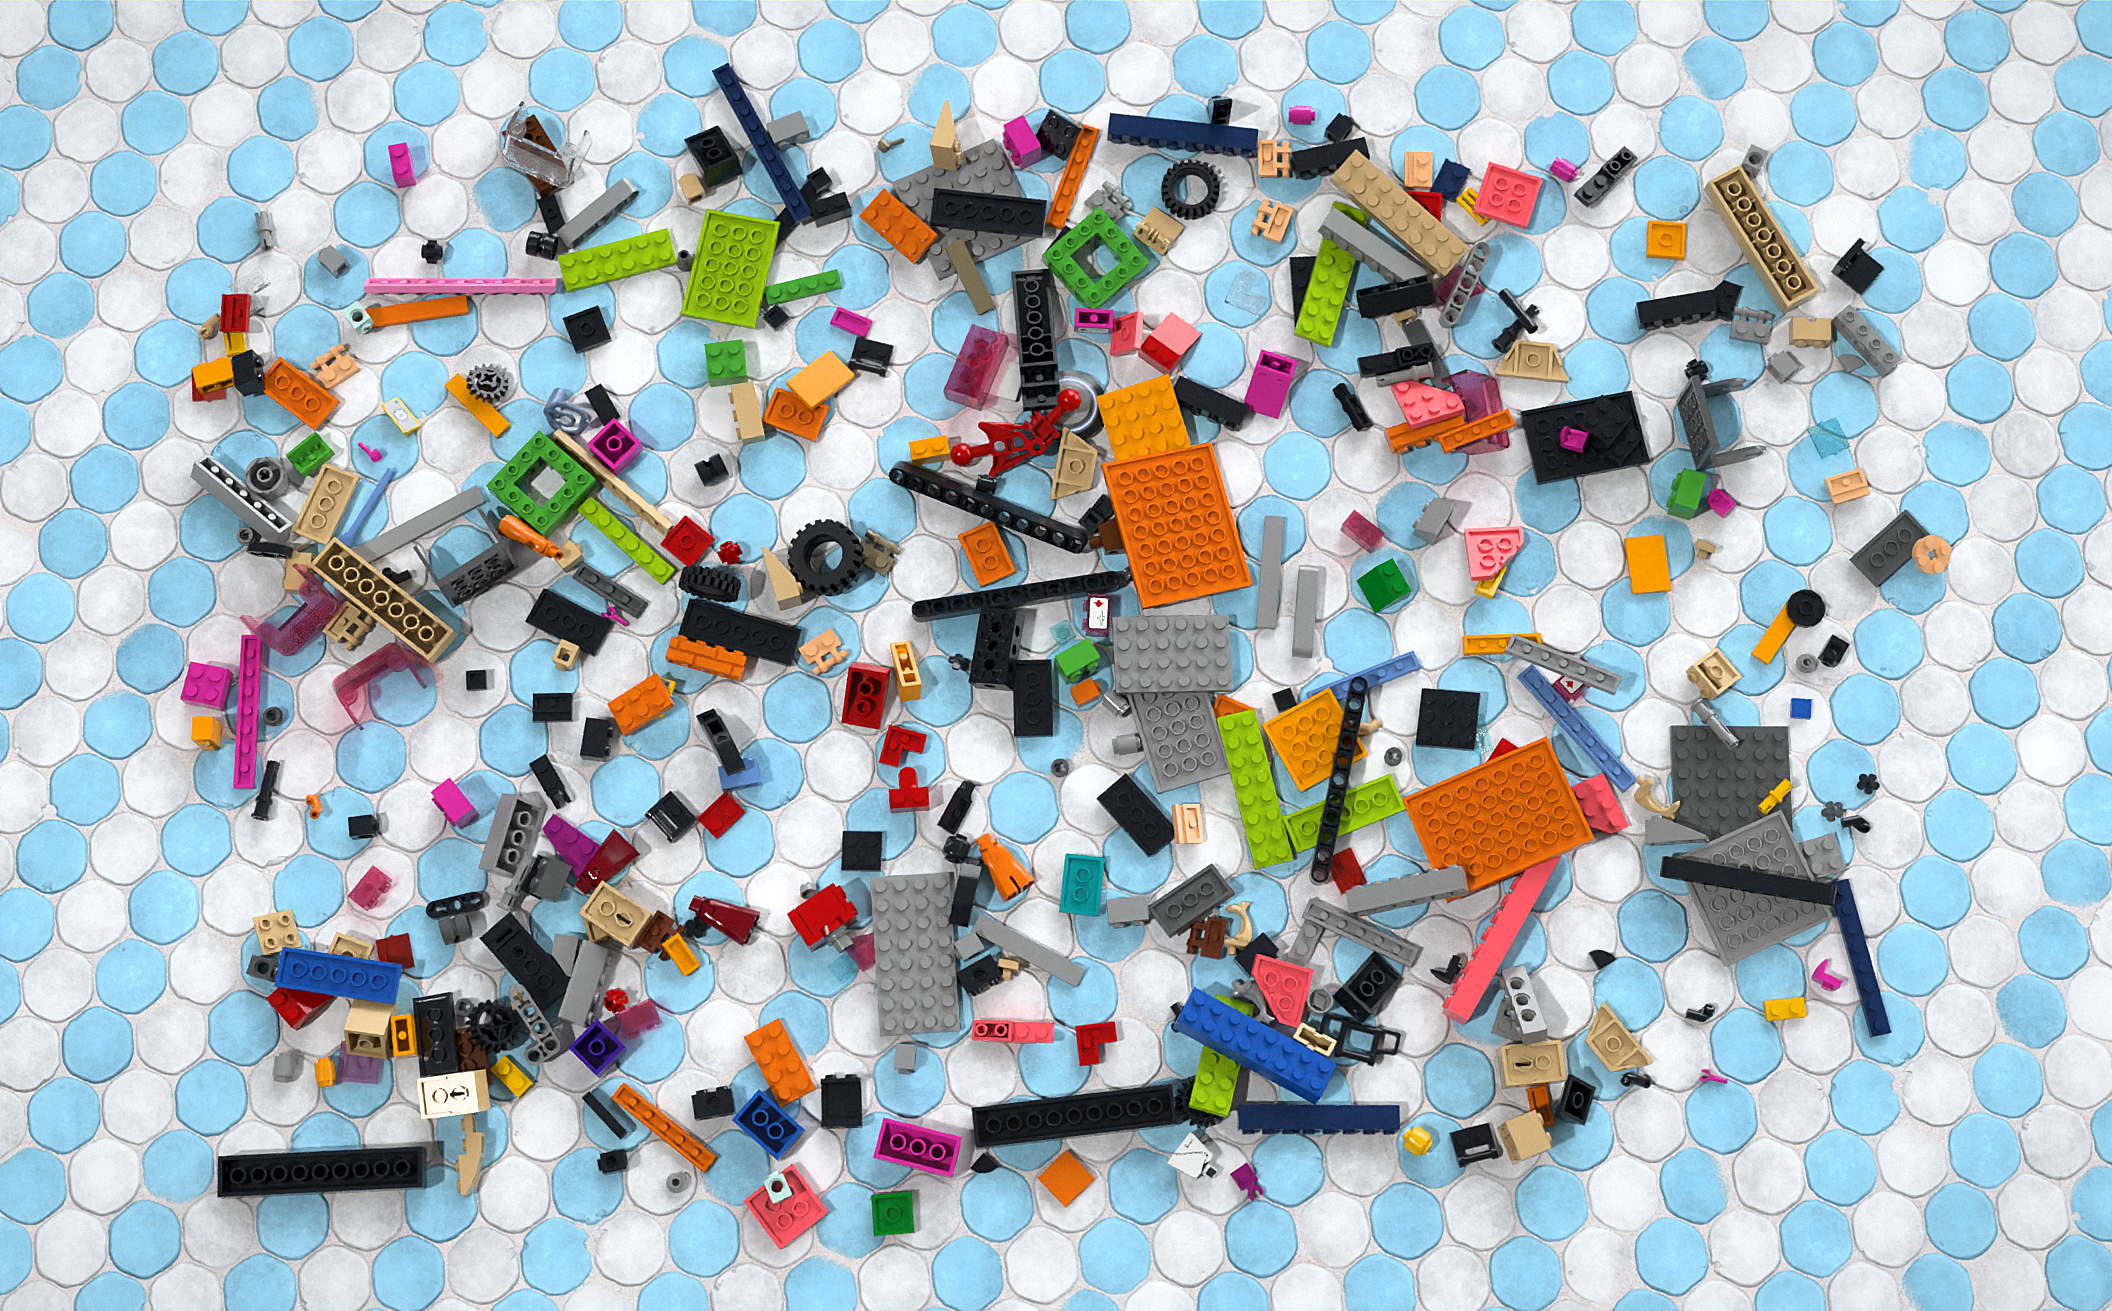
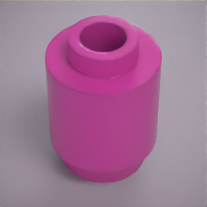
M1294 105V107H1289L1288 122L1311 125V121H1315V110H1312V106Z
M1558 157L1555 158L1549 169L1553 172V175L1567 183L1570 180L1574 181L1578 174L1576 165Z

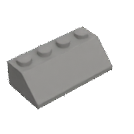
M502 793L478 868L494 875L513 879L524 853L532 854L546 807L516 794Z
M583 939L558 1017L563 1022L586 1028L587 1024H591L594 1016L592 1009L594 1005L598 1004L600 998L598 991L600 986H603L605 983L606 974L604 973L606 967H610L613 958L609 949Z

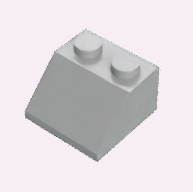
M1433 498L1431 503L1427 501L1422 509L1424 515L1422 518L1418 517L1412 526L1415 528L1413 535L1433 546L1450 518L1456 503L1439 498Z

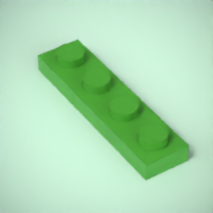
M835 269L766 286L765 294L768 306L771 307L776 304L779 305L840 290L842 285L838 270Z

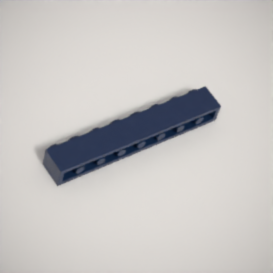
M1110 113L1107 141H1111L1114 144L1123 142L1133 146L1141 144L1148 145L1151 148L1166 147L1169 150L1185 149L1188 152L1203 151L1206 154L1222 153L1225 156L1241 155L1243 158H1251L1256 156L1259 129Z
M1400 1105L1237 1106V1131H1242L1243 1135H1253L1254 1131H1262L1263 1135H1273L1274 1131H1282L1283 1135H1294V1131H1302L1303 1135H1314V1131H1322L1323 1135H1334L1335 1131H1343V1135H1355V1131H1363V1135H1375V1131H1383V1135H1395V1131L1400 1130Z

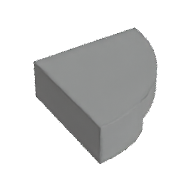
M1842 354L1837 357L1846 374L1864 365L1860 358L1852 354Z

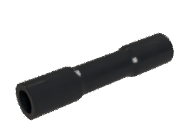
M1507 288L1502 289L1499 292L1501 300L1512 310L1529 334L1535 333L1538 330L1536 323L1521 308Z

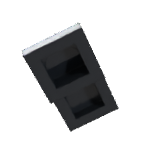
M601 383L584 392L603 426L607 425L613 418L618 419L620 417Z
M1102 494L1078 523L1093 535L1097 531V527L1105 523L1114 513L1111 500L1105 494Z

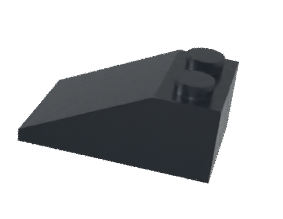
M718 125L684 139L708 188L743 174L737 154Z
M1373 952L1332 997L1353 1018L1362 1024L1403 978Z

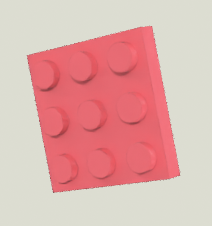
M1489 162L1472 213L1526 230L1543 179Z
M793 1164L780 1172L783 1173L793 1197L774 1205L766 1186L763 1185L744 1200L747 1207L779 1250L783 1249L829 1213ZM775 1182L772 1185V1190L775 1193L783 1189L781 1182Z

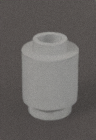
M1115 689L1113 691L1108 690L1101 698L1103 700L1102 705L1114 716L1121 718L1130 709L1128 701L1121 695H1116Z
M1135 733L1116 736L1115 739H1112L1114 754H1119V756L1137 753L1138 748H1141L1139 736L1135 737Z
M280 1053L279 1056H275L272 1073L274 1081L290 1083V1078H293L295 1058H292V1054Z

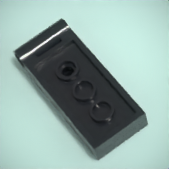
M511 912L506 914L479 938L515 980L526 988L532 999L543 1011L547 1010L566 993L570 979ZM522 950L523 954L521 956H517V952Z

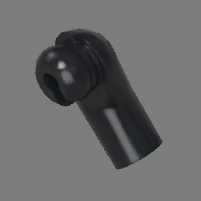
M389 567L382 570V574L396 585L412 578L408 569L399 574L392 571Z
M1859 815L1840 819L1842 828L1853 826L1862 833L1870 831V824Z
M1628 1072L1623 1074V1077L1620 1079V1083L1625 1087L1634 1084L1647 1089L1651 1086L1650 1079Z

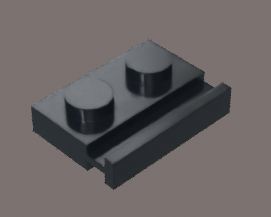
M533 693V723L573 722V694Z

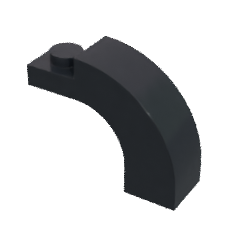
M967 856L966 860L963 861L953 898L949 924L968 928L984 865L983 860Z

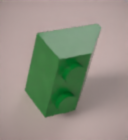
M1393 558L1374 567L1357 580L1374 614L1408 598L1411 593Z

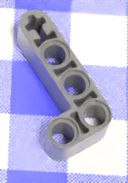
M514 984L508 991L510 1000L536 1038L534 1042L525 1048L524 1056L528 1064L536 1066L556 1054L561 1044L558 1036L526 988L521 984ZM515 991H518L519 993L521 992L522 998L524 1000L522 1003L517 996H515ZM528 1006L534 1008V1012L531 1015L524 1014V1009ZM543 1023L545 1028L542 1031H536L535 1025ZM550 1039L556 1041L555 1046L552 1048L545 1046L546 1042ZM531 1051L539 1052L538 1057L535 1059L529 1058L528 1055Z

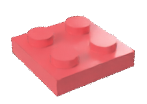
M1136 311L1113 319L1110 355L1117 357L1140 349L1143 327L1142 312Z

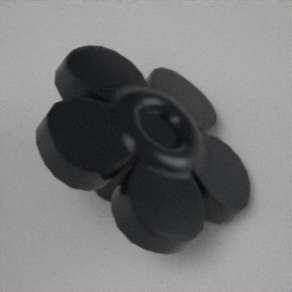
M961 654L949 657L948 662L952 664L954 670L961 669L962 671H967L969 669L970 660L968 658H963Z
M1863 773L1859 776L1860 781L1857 783V788L1859 790L1864 789V793L1870 795L1873 790L1879 789L1880 784L1875 782L1877 779L1876 775L1869 774L1867 777Z
M695 916L693 921L687 920L685 926L688 928L686 930L688 937L695 935L699 939L703 936L702 931L708 928L707 924L702 922L699 916Z

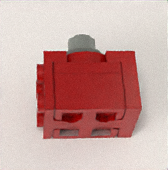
M834 882L787 913L790 922L811 952L827 941L829 942L828 946H834L839 954L854 945L848 936L850 931L846 929L858 921L856 917L858 915L857 909L851 901L847 903L845 900L847 898L846 893L840 885L836 887Z

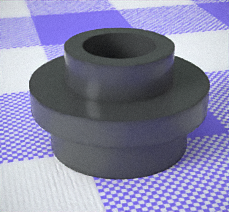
M270 707L265 710L263 720L269 726H277L283 720V713L277 707ZM276 714L277 718L271 720V715Z

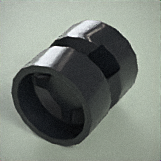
M531 231L526 242V255L534 257L541 255V258L553 261L558 249V237L552 235L544 237L542 233Z
M719 453L709 457L707 462L702 460L694 464L704 487L714 483L716 478L721 480L729 476Z

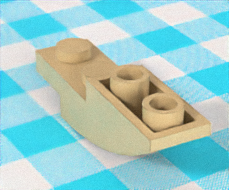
M473 1113L464 1114V1119H461V1129L465 1131L462 1147L466 1154L458 1155V1160L455 1161L456 1172H459L460 1180L457 1181V1191L463 1197H468L473 1190L484 1157L485 1137L484 1133L476 1132L475 1114Z

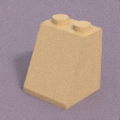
M354 999L344 1027L347 1054L387 1059L392 1038L390 1017L397 1014V1000L395 1005Z

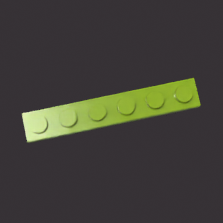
M591 496L577 509L584 518L662 586L675 573V570Z

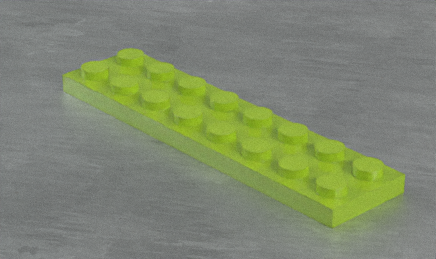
M1337 201L1332 203L1330 211L1336 208L1365 228L1368 215L1365 212ZM1322 237L1293 335L1329 348L1335 333L1355 259L1351 254L1339 249L1335 243Z
M1255 709L1216 718L1254 869L1257 870L1293 861Z

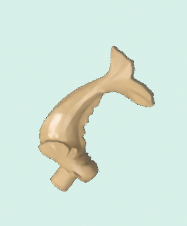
M1639 775L1635 779V782L1640 785L1634 793L1635 801L1645 809L1661 814L1667 820L1673 821L1675 819V812L1680 806V801L1674 802L1667 808L1661 807L1651 795V786L1654 780L1650 777L1645 780Z
M1242 901L1239 906L1228 905L1225 908V911L1241 917L1239 933L1234 938L1223 941L1224 947L1228 948L1229 956H1235L1236 949L1243 950L1252 941V926L1246 914V909L1251 902Z

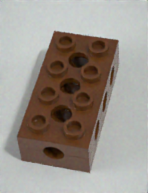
M535 114L501 132L506 144L540 198L555 194L574 183L572 173Z

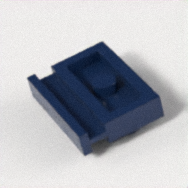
M1446 158L1430 192L1442 193L1443 199L1455 203L1471 169L1456 162H1451Z

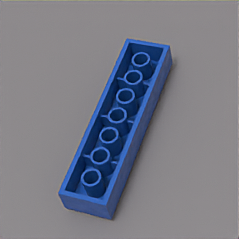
M1195 987L1173 1026V1029L1313 1104H1316L1321 1098L1337 1063Z

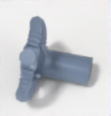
M555 388L543 409L549 426L554 431L560 429L570 436L581 434L585 428H588L590 422L587 419L586 412L566 403L567 393L563 389ZM562 407L581 415L578 429L568 431L561 429L555 424L557 423L568 428L574 426L576 422L575 417L571 413L561 410ZM559 415L561 417L566 416L571 419V422L566 423L557 418Z

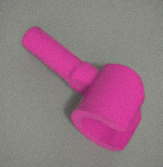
M362 442L358 443V446L369 455L373 462L383 458L377 448L371 451Z
M605 607L609 610V615L604 612L601 613L603 618H612L623 626L627 625L626 621L615 614L613 607Z
M1707 1069L1701 1070V1072L1707 1073L1709 1076L1707 1079L1700 1077L1699 1079L1702 1082L1711 1080L1727 1084V1079L1711 1075V1072Z

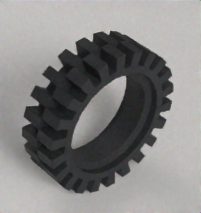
M1188 159V163L1182 160L1179 165L1175 163L1172 169L1169 168L1167 170V174L1164 175L1162 181L1161 195L1166 209L1170 208L1171 214L1177 213L1176 217L1178 218L1185 216L1184 220H1188L1189 217H1192V220H1196L1197 216L1203 218L1205 213L1209 214L1211 209L1215 208L1219 198L1220 183L1217 181V174H1213L1214 170L1212 168L1208 169L1206 163L1201 165L1199 160H1196V163H1192V159ZM1186 175H1194L1201 178L1206 183L1208 189L1206 197L1201 202L1193 205L1179 201L1173 192V185L1179 178Z
M690 565L683 567L678 587L686 593H691V595L698 596L701 599L707 598L706 600L709 601L712 599L715 602L721 601L726 603L727 601L732 603L738 599L741 581L737 577L732 576V574L717 571L718 569L713 568L712 570L709 567L703 568L702 566Z

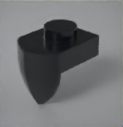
M1453 955L1450 958L1446 972L1430 969V972L1440 981L1451 985L1455 974L1459 975L1462 964L1459 963L1461 957Z

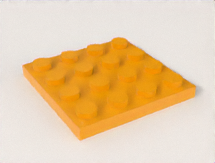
M1169 374L1096 397L1115 461L1182 447H1192Z
M1330 688L1321 691L1261 725L1300 793L1330 777L1343 710ZM1349 720L1345 722L1348 728H1353ZM1358 736L1352 764L1369 755ZM1348 739L1341 740L1343 746H1351V742ZM1338 758V763L1341 766H1346L1347 760L1345 758Z

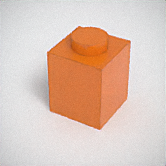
M1092 678L1070 687V693L1078 709L1100 698V686L1097 681L1093 682Z

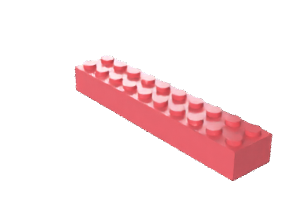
M1562 855L1520 872L1522 873L1521 876L1517 875L1509 887L1512 890L1511 893L1508 891L1500 903L1502 909H1498L1490 921L1493 925H1489L1480 938L1483 942H1479L1471 954L1474 957L1473 960H1469L1461 971L1464 976L1456 980L1451 989L1454 991L1453 995L1449 994L1442 1005L1445 1009L1442 1014L1461 1025H1464L1469 1020Z

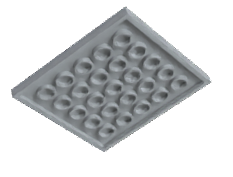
M994 138L961 152L963 153L962 163L958 164L956 171L935 168L933 164L892 182L900 202L939 236L925 252L939 281L957 274L945 247L960 239L963 240L975 265L1037 239V237L930 226L934 188L1023 197Z
M1782 810L1675 857L1815 881ZM1684 881L1724 967L1833 918L1827 905Z

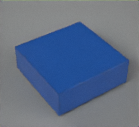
M1791 698L1790 718L1810 720L1812 699Z

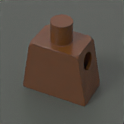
M1116 518L1097 527L1099 536L1088 538L1091 549L1102 547L1105 556L1126 554Z

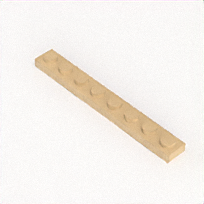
M560 429L553 433V443L661 535L666 537L672 531L673 524L668 517L662 516L652 504H648L643 500L639 493L631 490L625 481L618 479L612 470L605 468L595 456L587 453L585 448L574 442L568 433L562 432Z

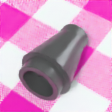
M681 250L678 253L677 267L684 272L691 271L694 257L687 250Z

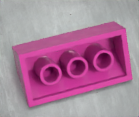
M883 1117L873 1158L952 1179L962 1137Z

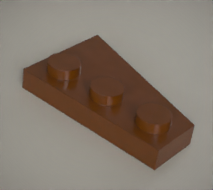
M470 1027L456 1029L462 1071L486 1069L487 1084H493L487 1048L482 1052L480 1051V1045L473 1047L476 1041L474 1039L470 1041L469 1037L472 1034L466 1033V1030Z

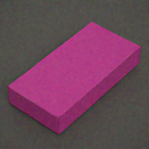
M837 307L830 325L858 337L866 338L872 325V320Z

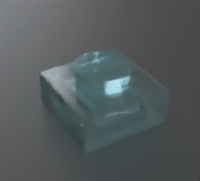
M1067 619L1050 627V631L1058 646L1076 638Z

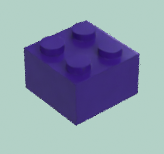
M598 1019L568 1047L598 1078L628 1050Z

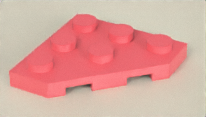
M1412 380L1391 385V391L1411 430L1465 413V407L1457 394Z
M1522 526L1464 529L1470 580H1491L1524 546Z
M1603 773L1571 787L1590 828H1595L1603 831V833L1612 835L1629 826Z
M1256 954L1251 974L1277 1022L1298 1028L1314 970Z

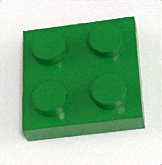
M912 1192L871 1195L874 1237L915 1233Z

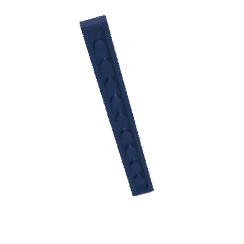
M729 63L712 70L713 76L795 224L797 225L813 217Z

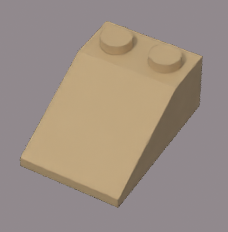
M945 100L930 142V149L935 168L956 171L958 164L962 163L963 153L960 152V141L957 138L949 100Z
M765 546L761 547L780 611L802 605L801 599L804 598L801 583H796L795 577Z

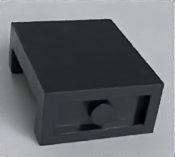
M846 1074L845 1078H837V1075H825V1079H820L821 1128H863L861 1077H857V1074Z

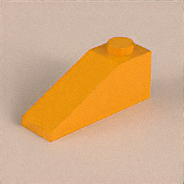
M910 642L890 643L896 684L901 702L919 700L921 681Z

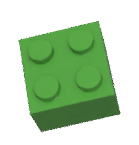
M742 339L704 344L710 387L748 382L745 349Z
M1684 468L1681 473H1677L1671 485L1672 494L1668 497L1666 507L1669 508L1667 514L1690 520L1698 508L1707 474Z
M1088 637L1056 655L1054 666L1066 685L1069 683L1073 685L1082 679L1081 676L1087 673L1091 675L1098 670L1100 655Z

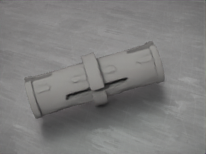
M260 211V215L256 212L254 214L258 227L256 232L260 237L261 249L268 251L269 247L271 250L274 246L272 244V229L268 224L267 212Z

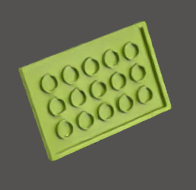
M707 209L680 313L681 316L755 329L780 230V222Z

